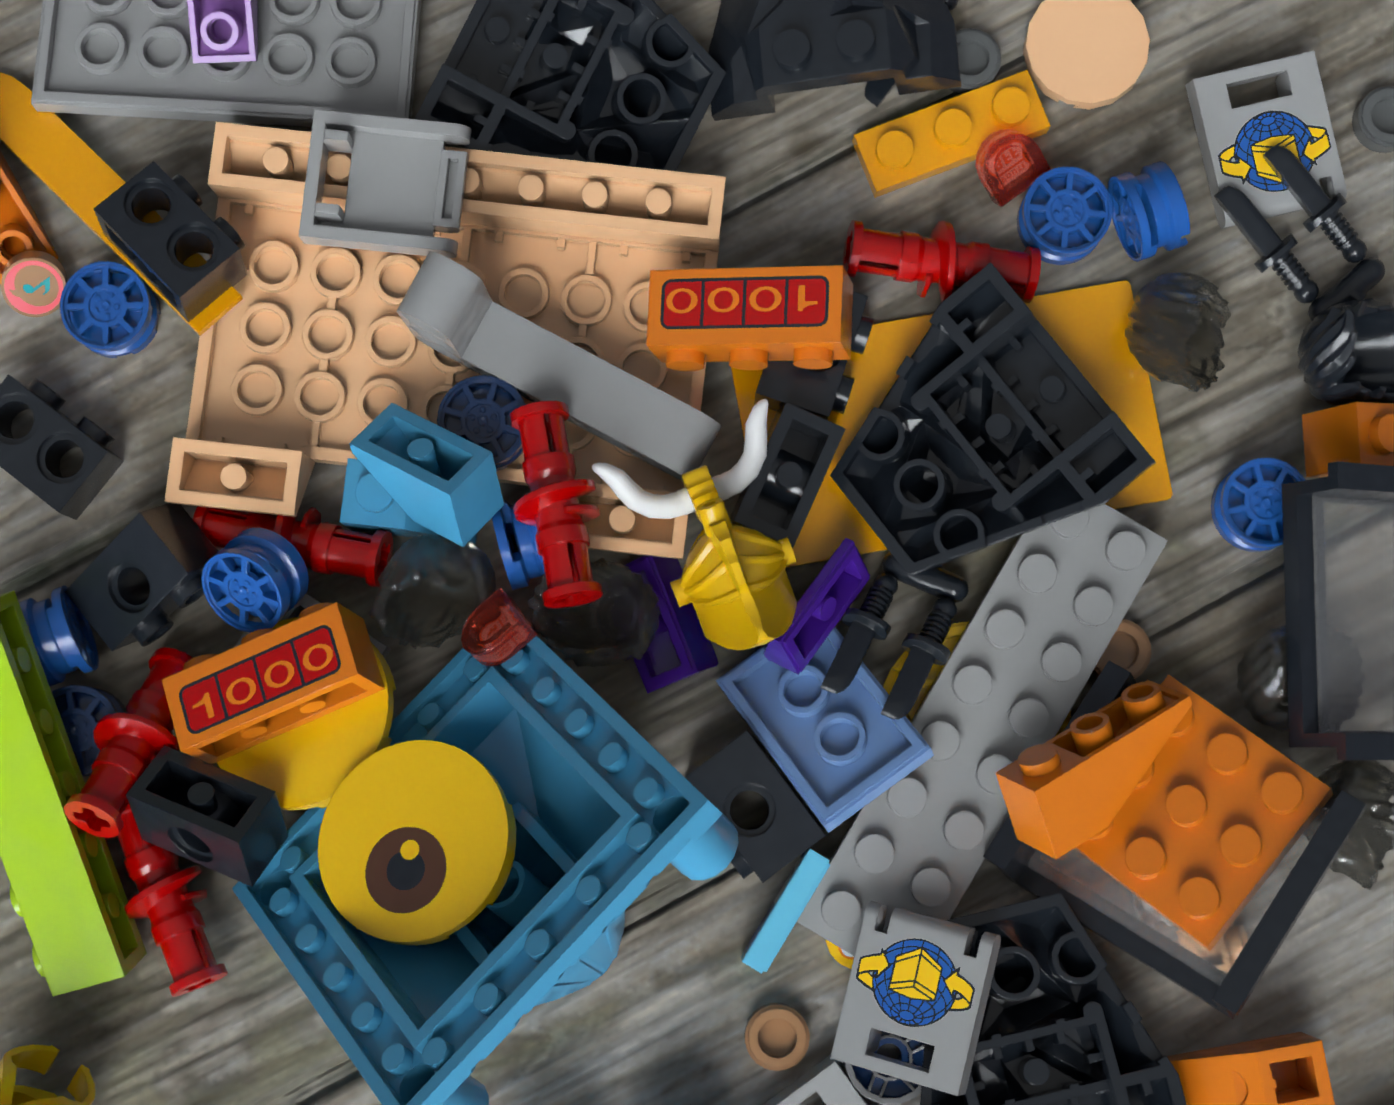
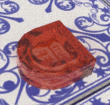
M1000 129L990 134L981 143L976 154L975 167L978 177L991 200L1000 207H1003L1028 189L1040 175L1051 170L1039 146L1032 138L1014 129Z
M500 587L468 617L462 629L461 642L463 648L482 665L495 666L513 657L538 634L515 601Z

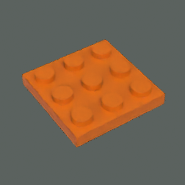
M1168 675L1161 685L1189 695L1192 706L1109 827L1074 849L1208 951H1211L1332 797L1333 792L1328 785L1178 680Z

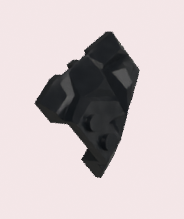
M476 0L415 119L457 123L470 127V144L458 145L465 149L676 171L726 72L671 13L667 15L654 0Z
M721 0L708 54L726 72L711 101V112L714 121L775 113V94L894 78L899 95L961 87L956 27L944 0Z
M990 262L940 303L929 320L932 324L912 357L906 356L896 372L899 377L879 408L874 407L830 476L905 572L912 576L1023 533L1042 528L1045 525L1077 513L1104 505L1156 464V462L1117 414L1110 409Z
M1061 893L947 920L975 928L970 956H977L979 943L984 932L1000 935L1001 943L966 1094L955 1096L921 1086L920 1105H1187L1179 1074L1166 1055L1162 1056L1140 1022L1142 1017L1133 1003L1127 1001L1105 968L1107 963ZM924 1043L922 1067L930 1069L935 1046Z

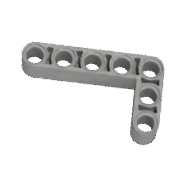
M429 251L396 311L411 333L432 349L481 375L493 376L512 385L522 397L532 402H565L569 409L567 421L677 479L682 480L681 474L701 466L722 427L717 421L703 412L493 302L480 277L457 262L436 252Z

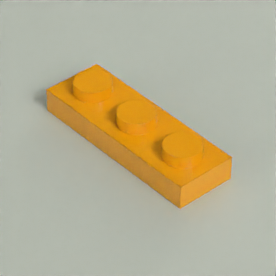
M1027 69L854 134L852 143L874 198L980 159L994 147L995 143H1001L1008 138H1016L1022 143L1046 134L1050 128V123Z

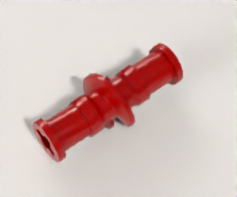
M852 220L847 231L843 253V266L849 277L854 278L857 272L890 276L895 281L909 283L918 281L917 295L924 298L931 284L937 283L939 285L941 303L953 293L955 286L961 287L990 262L1024 303H1030L1033 300L1039 282L1041 269V252L1039 248L1027 246L1024 252L990 247V244L982 242H956L953 225L949 221L944 220L936 224L929 238L923 237L919 233L902 230L900 233L867 229L864 228L862 221Z
M561 401L533 402L523 405L510 413L511 426L519 430L524 455V462L522 463L525 482L530 489V493L524 495L515 503L513 511L516 520L523 524L537 527L535 541L537 552L542 556L548 589L543 592L542 599L544 606L547 608L579 606L593 602L603 595L601 584L593 580L588 553L590 540L587 526L584 524V522L596 519L601 514L599 508L595 505L579 504V498L596 490V483L590 479L575 480L577 472L575 459L569 450L564 423L569 418L568 405Z
M197 506L193 520L218 551L222 548L224 549L227 543L243 530L264 528L287 539L300 553L307 569L310 568L316 573L326 575L338 573L365 578L369 586L379 588L382 586L390 569L393 554V537L390 531L379 529L375 534L342 529L338 524L321 523V513L313 507L304 514L302 521L297 520L298 513L296 517L200 506Z
M163 647L156 649L149 659L150 672L141 688L136 690L126 705V713L107 714L98 721L93 734L95 744L100 752L92 764V772L81 792L73 794L64 806V813L67 818L78 828L97 837H116L124 826L121 816L129 803L126 797L128 791L164 745L177 751L180 750L178 740L171 733L174 725L162 679L184 670V664L193 659V657L174 648Z
M128 803L121 816L124 826L117 836L126 857L124 861L130 878L136 883L139 893L125 905L124 911L129 918L150 919L152 936L156 946L161 947L174 981L169 986L172 997H177L212 984L228 974L224 963L217 964L204 931L206 927L200 910L194 906L195 903L207 898L206 889L188 891L186 886L202 872L200 865L180 869L178 865L179 856L142 840Z

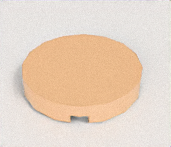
M1044 0L1040 3L1028 24L1023 56L1031 79L1044 95L1056 102L1061 100L1066 104L1074 105L1073 108L1090 110L1113 104L1132 89L1147 64L1150 38L1144 17L1131 0Z

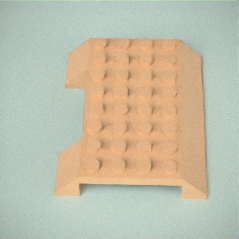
M216 122L207 184L218 196L215 220L219 217L225 219L235 229L245 244V247L241 250V255L247 275L233 286L242 295L243 299L205 333L199 336L186 438L173 437L164 500L167 503L296 517L315 462L347 466L348 458L357 459L352 453L349 443L391 403L437 425L439 406L446 393L458 382L469 377L481 375L418 340L396 312L427 256L304 244L300 239L299 228L311 132ZM445 146V150L468 153L460 231L458 233L435 232V237L453 239L458 242L457 257L449 259L480 277L493 302L701 411L707 362H705L704 369L698 371L672 370L667 368L666 363H662L646 346L650 270L717 268L726 177ZM329 151L322 203L340 205L345 213L352 153ZM522 397L525 404L533 403L532 401ZM566 420L564 423L569 450L574 455L577 470L575 480L590 479L596 483L595 491L579 498V504L595 505L599 508L601 514L596 519L584 522L587 526L590 540L588 549L683 560L689 514L672 519L648 518L628 509L608 484L593 471L592 465L601 462L620 468L644 491L653 494L665 495L685 488L683 481ZM520 455L508 467L497 471L499 483L528 486L525 482L522 468L524 455Z

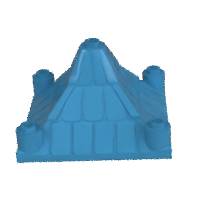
M505 605L392 721L388 736L392 739L390 746L413 740H433L455 746L482 762L497 779L514 812L516 849L507 882L493 905L488 904L470 923L450 934L449 939L428 945H398L373 937L357 929L338 912L331 902L321 879L318 863V838L327 807L323 809L319 807L308 809L287 830L288 838L253 887L238 881L232 888L382 1105H489V1095L485 1086L470 1076L476 1064L480 1060H484L516 1027L522 1015L530 1012L534 1006L557 1000L589 986L608 970L618 954L625 927V910L647 888L652 877L660 874L671 863L678 871L691 880L712 878L729 865L735 856L739 843L738 831L733 823L528 627L526 628L525 637L516 641L505 656L494 658L490 653L485 652L486 647L483 637L487 630L502 622L506 614L513 613Z

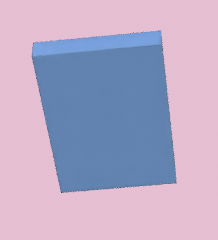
M834 627L799 675L767 660L763 654L769 644L767 643L716 680L720 689L828 833L934 756L931 747L906 716L897 720L881 715L889 694L863 661L855 678L844 691L836 694L821 689L822 682L844 640V637L836 627Z

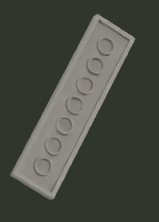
M1106 504L1019 535L953 648L947 663L943 665L911 720L912 725L931 747L934 756L858 811L829 861L830 867L798 918L797 922L855 956L864 914L870 901L887 905V914L883 928L885 933H887L889 921L895 908H902L943 920L951 918L985 859L983 855L1009 816L996 772L1016 761L1020 753L1025 749L1043 744L1056 736L1168 540Z

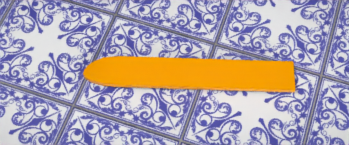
M0 72V140L199 336L205 333L243 299L242 295L231 286L188 322L105 237L93 208L126 182L54 112H37L31 104L32 91L13 76ZM152 211L146 214L141 221L156 223L163 220V218L156 211ZM197 253L188 257L183 265L199 267L206 264L207 261Z

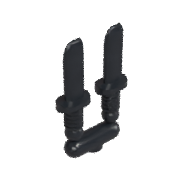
M1273 146L1263 154V157L1310 217L1303 225L1310 233L1321 225L1320 229L1322 231L1325 230L1324 234L1326 236L1329 235V240H1333L1332 244L1336 245L1335 248L1342 251L1344 259L1351 263H1358L1318 298H1316L1319 292L1317 283L1309 279L1310 274L1308 272L1305 273L1306 269L1302 267L1300 262L1297 263L1298 259L1296 257L1293 258V253H1289L1298 244V241L1291 233L1281 240L1251 200L1236 187H1224L1214 195L1219 205L1261 256V259L1254 265L1261 273L1270 266H1273V271H1276L1281 281L1285 280L1283 282L1284 285H1288V290L1294 291V296L1299 302L1304 304L1311 303L1308 311L1311 321L1330 306L1347 301L1363 300L1367 292L1377 285L1385 275V267L1379 259L1374 257L1365 258L1367 255L1365 242L1357 238L1358 233L1353 232L1355 229L1350 227L1351 224L1346 222L1347 219L1345 217L1342 218L1343 214L1341 212L1338 213L1339 209L1347 203L1344 197L1338 193L1330 200L1300 160L1283 146Z
M888 552L882 560V568L885 573L879 574L875 578L873 586L869 589L861 608H848L842 618L843 623L849 627V630L822 682L821 689L836 694L844 691L855 678L873 639L885 640L891 626L883 618L893 600V595L898 590L897 580L940 599L933 604L932 611L928 614L920 633H907L901 644L902 648L909 654L881 712V715L898 720L905 717L914 706L933 664L945 665L951 652L943 645V642L950 630L952 620L957 615L955 603L965 599L968 595L969 587L963 577L943 569L942 565L909 576L894 556Z

